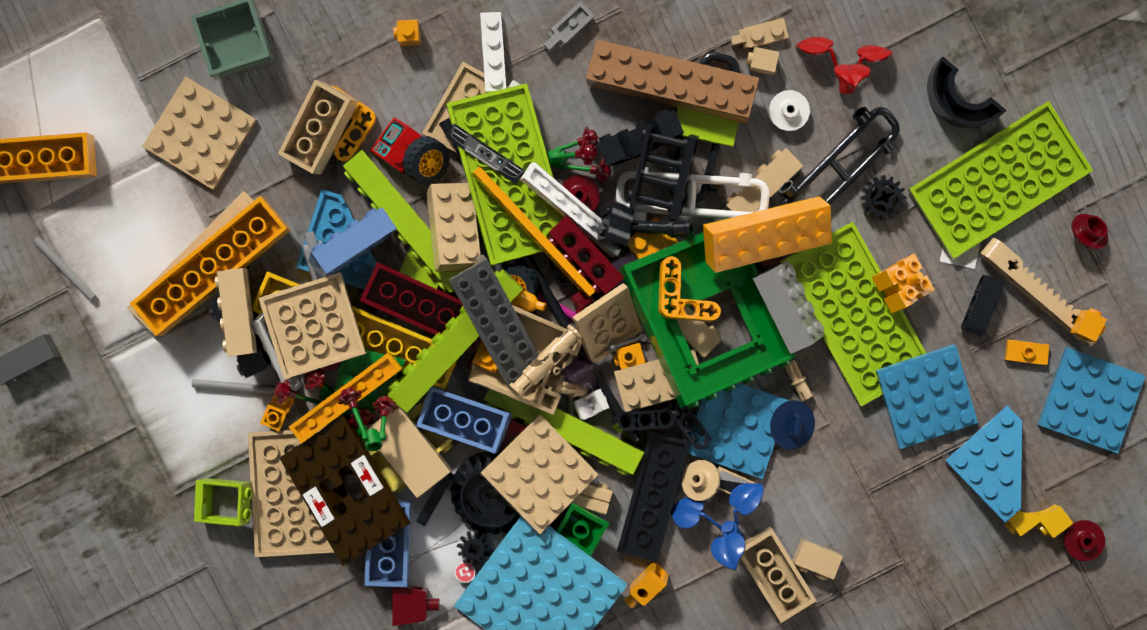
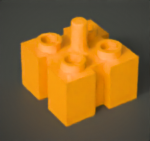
M915 254L897 261L889 266V268L872 276L879 292L884 290L887 296L884 298V301L891 313L910 306L918 301L917 299L935 290L927 275L924 276L919 271L922 269V266Z

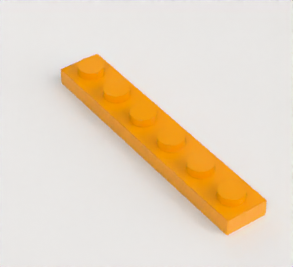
M388 352L290 425L289 429L302 444L349 409L348 405L338 404V398L341 396L342 390L353 387L357 391L361 390L362 397L358 399L360 401L399 372L402 367L393 355Z

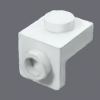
M601 389L573 402L581 421L609 408L607 399Z

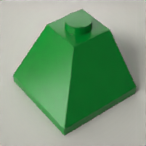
M572 503L557 532L591 556L609 523Z

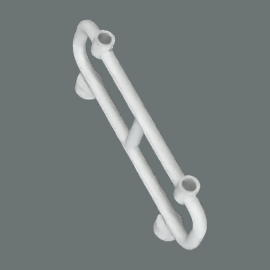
M636 166V171H626L618 178L616 186L617 202L627 206L630 205V203L624 200L625 182L628 179L636 178L638 166ZM646 167L644 174L672 181L679 178L678 173L648 172L649 167ZM740 173L739 178L691 174L688 185L687 208L683 207L681 215L729 219L753 213L695 208L697 183L757 187L761 191L760 208L758 211L766 210L769 207V188L765 182L753 179L752 174ZM637 204L634 208L633 220L647 221V213L670 215V212H668V209L652 205Z

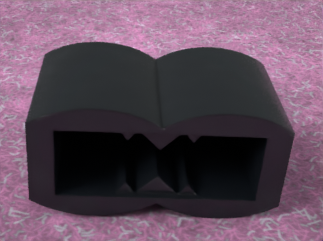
M612 200L605 203L601 208L602 223L597 228L598 242L619 250L626 247L629 242L634 209Z

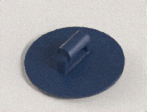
M790 400L781 404L773 413L770 423L771 435L774 441L785 449H797L805 445L811 438L815 427L812 410L808 405L798 400Z

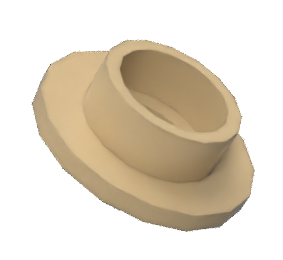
M706 460L692 462L682 475L683 490L689 498L695 501H705L712 498L720 486L718 469L713 463Z

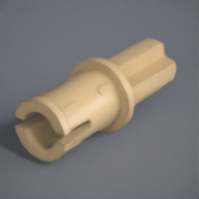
M791 360V364L784 366L792 381L790 384L794 385L801 401L807 400L813 394L805 381L806 377L802 376L796 362Z
M576 381L557 383V391L569 397L578 396L583 398L588 395V387L578 384Z

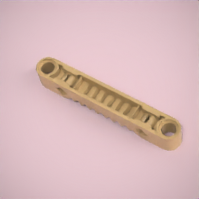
M993 238L979 254L982 259L1070 333L1074 326V323H1072L1073 318L1071 317L1075 316L1074 321H1076L1081 310H1072L1073 305H1066V299L1059 300L1060 294H1053V288L1046 289L1047 283L1040 284L1041 278H1034V272L1027 273L1028 267H1023V261L1004 243ZM1008 262H1012L1011 267H1012L1013 269H1010V270L1008 269V268H1009ZM1072 334L1076 339H1078L1081 343H1083V344L1086 345L1087 347H1090V348H1091V347L1094 345V343H1095V342H1088V341H1086V340H1084V339H1082V338H1080V337H1078V336Z

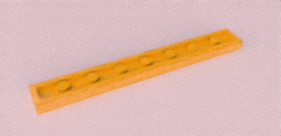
M481 167L473 171L472 176L587 298L592 295L595 289Z

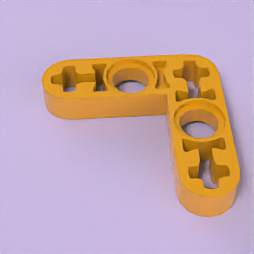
M332 86V87L338 89L339 91L345 93V92L342 91L341 89H339V88H337V87H335V86ZM358 102L350 118L353 121L334 150L336 158L342 162H348L355 156L377 121L376 114L361 102ZM368 113H371L370 117L372 118V120L370 122L366 121L363 126L367 128L364 131L360 126H357L356 124L357 122H359L360 124L363 123V114L368 115ZM353 130H360L361 138L357 141H353L350 138V133ZM347 139L351 144H354L355 147L352 148L351 146H349L347 150L349 155H344L343 157H340V149H346V147L348 146V144L345 143Z
M673 256L667 257L662 261L659 280L660 315L667 319L712 322L717 319L721 313L717 303L680 299L681 263ZM671 262L675 268L671 271V277L665 278V276L670 274V269L666 265ZM666 282L674 284L675 291L673 293H668L665 290ZM675 297V299L670 300V307L674 308V310L668 313V310L664 307L668 305L669 298ZM688 304L692 305L695 309V313L692 316L685 313L684 308ZM709 307L715 312L711 317H709L707 312L700 314V310H707Z

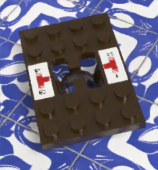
M343 415L279 458L342 566L411 524L370 453L366 450L354 426L350 424L347 415ZM345 466H349L351 468L350 471L342 473V469ZM348 474L355 475L362 487V496L358 499L352 498L350 494L347 495L345 492L343 481ZM327 478L331 480L335 489L326 492L322 485L323 481ZM343 502L347 507V512L340 515L335 506Z

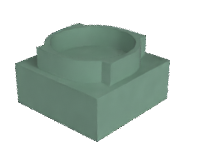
M237 0L191 15L209 75L215 80L275 61L254 0Z

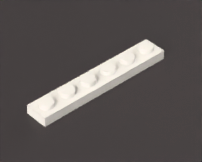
M535 162L531 163L520 180L564 217L567 215L587 237L612 258L617 256L621 249L618 250L598 242L597 228L602 223L601 218Z

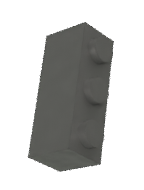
M43 334L0 356V385L13 386L20 382L19 378L23 376L30 377L38 373V368L42 366L47 368L54 365L56 359L61 357L51 335Z

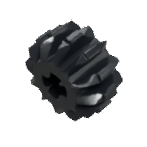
M475 530L474 536H472L470 531H467L468 539L465 536H461L460 540L463 543L457 544V548L464 549L458 552V556L466 555L463 562L466 563L468 559H471V566H474L476 559L478 564L481 565L483 563L481 557L486 560L489 559V555L485 552H492V548L487 547L491 543V539L484 541L487 534L483 533L479 537V530ZM471 543H474L475 546H480L477 550L478 552L470 550Z

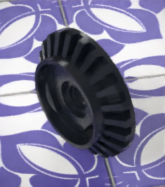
M485 451L469 457L457 469L450 488L451 502L454 504L456 514H459L462 518L461 520L469 524L473 530L477 529L481 533H493V535L508 533L520 515L514 509L511 514L504 512L508 502L499 493L497 498H490L488 496L487 490L494 488L483 477H480V473L499 454ZM469 497L475 502L481 514H478L468 502Z

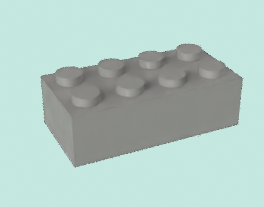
M787 260L753 278L790 354L813 345L825 334L822 323L817 320L814 314L813 305L811 302H808L805 296L803 285L798 282L795 276L794 267Z

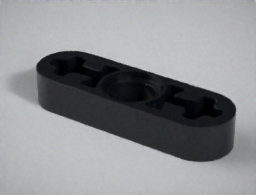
M676 398L669 400L668 410L673 412L675 421L692 446L700 450L707 449L712 442L711 436L694 411L684 406L681 410L684 413L688 411V413L682 415L680 411L674 410L676 407L675 403L677 402ZM689 417L693 418L695 422L694 427L691 429H687L684 425L685 420ZM697 432L700 436H705L704 444H697L699 438L696 434L691 436V433Z
M450 472L438 481L418 516L417 523L424 527L426 526L455 474Z

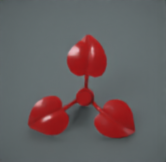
M811 37L796 45V48L808 54L819 55L826 52L831 54L836 78L839 79V92L843 94L854 93L858 84L870 75V68L862 65L864 60L872 63L880 62L893 54V51L877 45H866L857 50V55L860 56L857 64L838 65L834 50L831 48L834 46V42L828 38Z

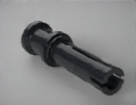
M674 219L668 222L633 220V225L630 227V233L665 234L670 238L686 236L687 239H691L694 234V223L692 220L687 222H680Z

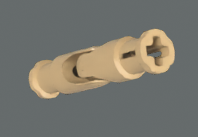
M569 324L567 330L559 338L556 337L522 371L523 374L514 383L510 384L511 388L523 398L525 396L524 393L532 385H536L570 351L569 348L578 339H582L581 334ZM554 352L552 359H550L548 355Z

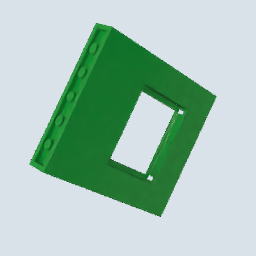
M704 232L693 236L691 239H686L623 265L619 269V272L624 277L625 285L629 288L633 304L680 408L687 406L688 409L700 404L698 400L706 398L707 401L718 396V391L723 389L725 393L737 388L736 383L742 381L744 385L755 380L754 375L758 373L761 376L773 372L772 367L778 365L779 368L791 364L790 359L796 357L795 353L790 354L753 278L759 275L754 263L715 273L706 263ZM673 256L681 263L680 299L703 300L730 289L753 341L697 365L677 320L664 318L659 313V280L662 261L667 257ZM671 262L666 265L670 269V274L665 276V278L671 277V271L675 268ZM666 282L665 290L668 293H673L675 291L674 284ZM675 297L669 298L668 305L664 307L668 310V313L674 310V308L670 307V300L675 299Z

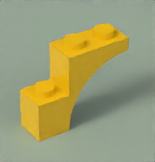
M1054 504L1038 512L1018 511L1004 526L1011 534L1018 536L1024 535L1036 526L1043 536L1047 535L1055 538L1071 526L1073 522L1061 506Z

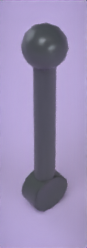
M641 333L638 337L623 343L611 344L609 350L615 352L618 348L637 341L643 342L647 337L644 333Z

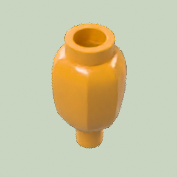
M523 290L511 302V305L527 312H532L535 309L544 311L546 303L538 301L535 295Z

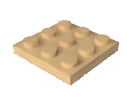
M624 283L572 317L577 331L582 336L581 342L587 359L592 365L611 353L609 350L611 344L623 343L642 332L629 288Z

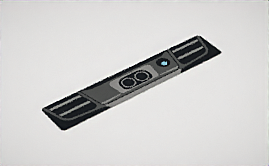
M456 124L452 125L445 136L514 183L519 181L525 171Z

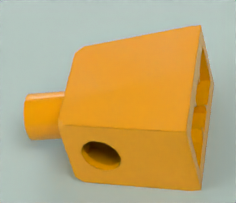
M652 561L631 583L630 594L624 599L625 603L632 609L638 603L645 606L667 585L669 574L657 562Z

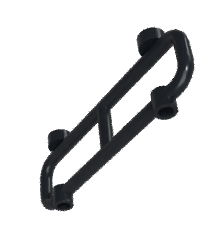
M718 52L705 54L699 63L708 65L710 61L715 60L729 64L733 72L739 73L740 71L738 61L734 57ZM680 136L681 140L688 139V137ZM712 143L704 175L718 176L714 175L713 172L720 144ZM677 147L674 160L679 161L683 159L685 151H682V148ZM671 167L667 168L666 173L679 174L677 169ZM702 184L700 192L696 194L695 203L705 199L708 191L717 192L719 185ZM669 189L670 194L674 197L675 192ZM686 193V197H685V201H686V202H687L688 193Z
M866 107L857 109L852 116L857 123L854 129L797 186L793 181H787L780 187L779 192L784 199L779 206L792 203L829 165L843 180L824 200L831 205L882 153L887 155L895 149L892 143L899 135L900 125L894 115L884 107H877L872 111H869ZM882 115L891 125L890 134L882 138L878 142V146L848 174L836 160V157L877 116Z

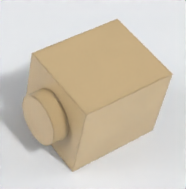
M755 47L747 56L746 64L749 65L748 71L773 76L779 52Z

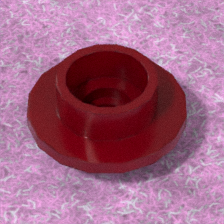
M577 175L570 177L562 184L574 196L577 192H582L583 198L578 200L591 211L595 210L599 203L600 193L598 186L593 180L586 176Z
M1079 214L1073 218L1071 230L1080 244L1091 250H1100L1107 245L1108 229L1101 218L1089 214Z
M1079 520L1073 522L1066 529L1063 544L1071 557L1079 561H1090L1096 559L1102 553L1105 547V535L1098 524L1090 520ZM1086 538L1089 539V543L1087 545L1084 544V540Z

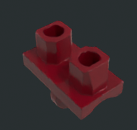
M580 290L570 299L578 307L575 309L577 313L595 301L591 296L587 299Z

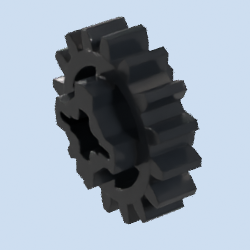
M882 175L880 180L876 176L873 178V183L870 181L866 182L868 188L861 190L865 193V196L860 197V200H865L861 207H867L866 214L873 213V219H877L880 216L881 221H884L886 215L889 219L894 218L893 213L896 215L901 213L898 208L905 207V204L901 202L907 199V196L901 195L905 188L899 189L898 186L901 182L893 183L894 177L892 176L888 180H886L885 175ZM884 185H888V186L891 187L893 190H889V189L885 188ZM873 189L874 196L872 199H870V194ZM883 195H891L887 197V199L885 200H879L876 202V200ZM896 197V203L893 207L892 201ZM876 205L880 207L882 211L875 209L873 206Z

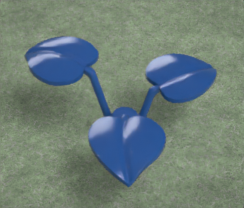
M745 483L733 489L729 502L735 508L733 511L734 522L726 521L723 525H720L702 512L705 507L703 501H695L689 497L681 499L674 505L671 510V516L675 524L683 529L695 527L700 521V516L719 528L723 537H717L713 540L711 553L721 565L736 570L746 546L743 533L738 527L740 525L738 511L743 516L753 513L762 500L764 486L758 483Z

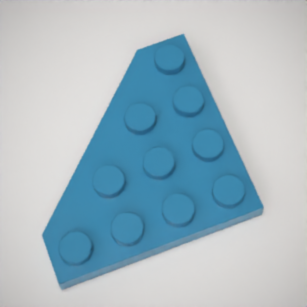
M324 189L321 190L307 232L313 231L316 241L326 244L330 240V236L338 231H341V233L345 232L348 228L347 226L355 221L342 195ZM302 247L296 268L309 272ZM369 250L336 273L341 272L345 284L365 290L377 263Z
M1006 406L945 460L1004 523L1021 509L1022 420Z

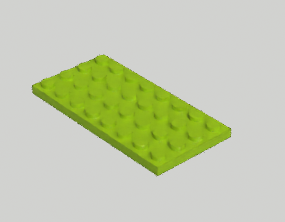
M527 83L446 103L451 125H458L525 171L531 163L535 162L553 177ZM457 145L490 266L543 252L472 176L473 171L481 167L547 239L546 234L564 216L520 179L517 183L512 182ZM570 237L564 238L566 246L572 244Z
M1047 101L912 186L908 191L951 259H954L1089 174L1093 169L1051 103Z
M853 221L832 232V244L796 252L780 261L783 263L788 260L789 264L794 267L795 276L798 282L803 285L805 296L808 302H811L817 320L823 325L825 335L822 336V339L859 406H863L882 395L875 370L926 353L903 310L891 313L884 301V298L887 297L884 290L879 292L872 276L881 272Z

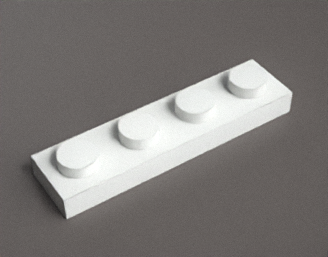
M501 12L480 13L485 93L506 88Z
M261 313L252 322L254 330L259 335L263 349L268 354L272 367L277 372L280 383H282L286 379L283 378L264 314ZM298 375L288 378L289 382H291V390L297 391L302 384Z

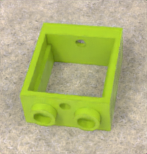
M213 478L196 480L194 522L232 526L249 524L252 514L250 499L253 494L251 482ZM213 486L238 488L237 517L212 515Z

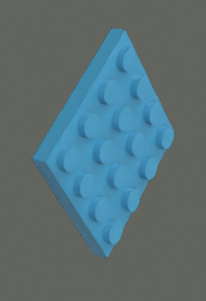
M952 344L875 370L899 449L978 423L956 345Z
M1065 347L1037 425L1118 454L1145 375Z
M739 383L735 384L737 388L726 393L724 389L718 391V396L707 401L706 398H702L696 416L710 434L712 442L705 450L696 449L690 443L687 453L763 479L775 444L770 430L771 418L775 410L789 400ZM697 432L691 433V436L696 434L699 438L697 444H704L705 436L702 437Z

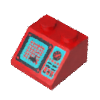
M394 117L370 151L402 174H405L406 172L403 168L404 153L408 146L415 139L422 137V135Z

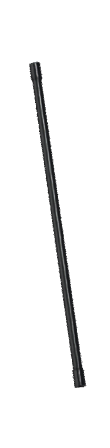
M450 118L439 123L446 135L452 127ZM450 141L460 157L457 145ZM531 255L520 258L524 265H528L538 275L541 283V294L560 326L566 329L569 324L572 326ZM581 345L578 356L598 390L601 389L606 397L613 415L623 413L624 411L596 364L592 365L588 361L583 345ZM621 417L620 423L625 428L627 421L624 417ZM637 431L623 432L630 445L641 439Z

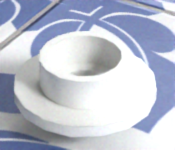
M793 90L780 92L772 99L769 106V117L772 123L784 131H795L801 128L807 122L810 114L809 103L801 93ZM787 107H792L794 109L793 113H788Z

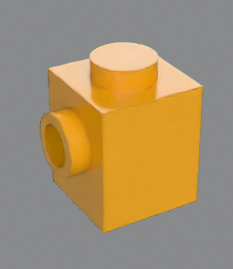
M418 20L397 21V27L393 28L394 39H398L400 46L421 45L420 24Z
M1095 309L1081 310L1070 333L1088 342H1096L1106 329L1105 322L1107 319L1102 317V313Z
M640 343L619 348L616 350V354H613L615 366H620L621 370L645 363Z

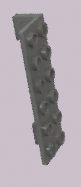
M482 254L475 258L478 262L477 264L453 276L449 281L506 385L511 387L510 384L514 383L523 374L522 371L539 355L488 260Z

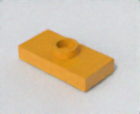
M1007 339L1004 360L1047 365L1050 345Z

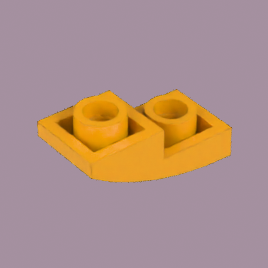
M273 395L260 424L280 431L296 398H288L282 404H279L277 397Z

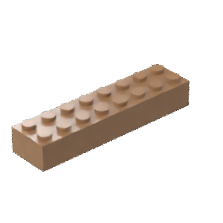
M597 39L586 75L587 86L748 124L758 89L759 78Z

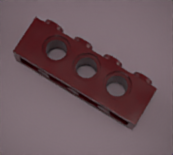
M567 215L546 234L548 240L555 248H558L569 263H572L577 268V271L583 278L591 283V286L595 289L594 293L597 295H606L624 278ZM565 237H570L574 240L573 247H567L564 244ZM583 252L588 255L587 263H582L579 260V253ZM594 268L602 270V278L594 277Z

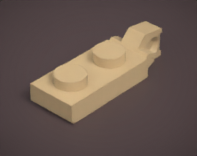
M781 18L739 30L740 34L732 36L730 42L732 47L743 45V49H752L787 40L789 36L785 20Z

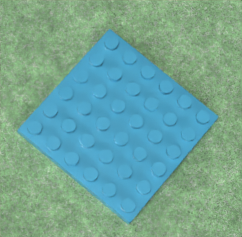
M520 516L457 600L454 607L485 630H593L627 587V583L550 526L538 535Z

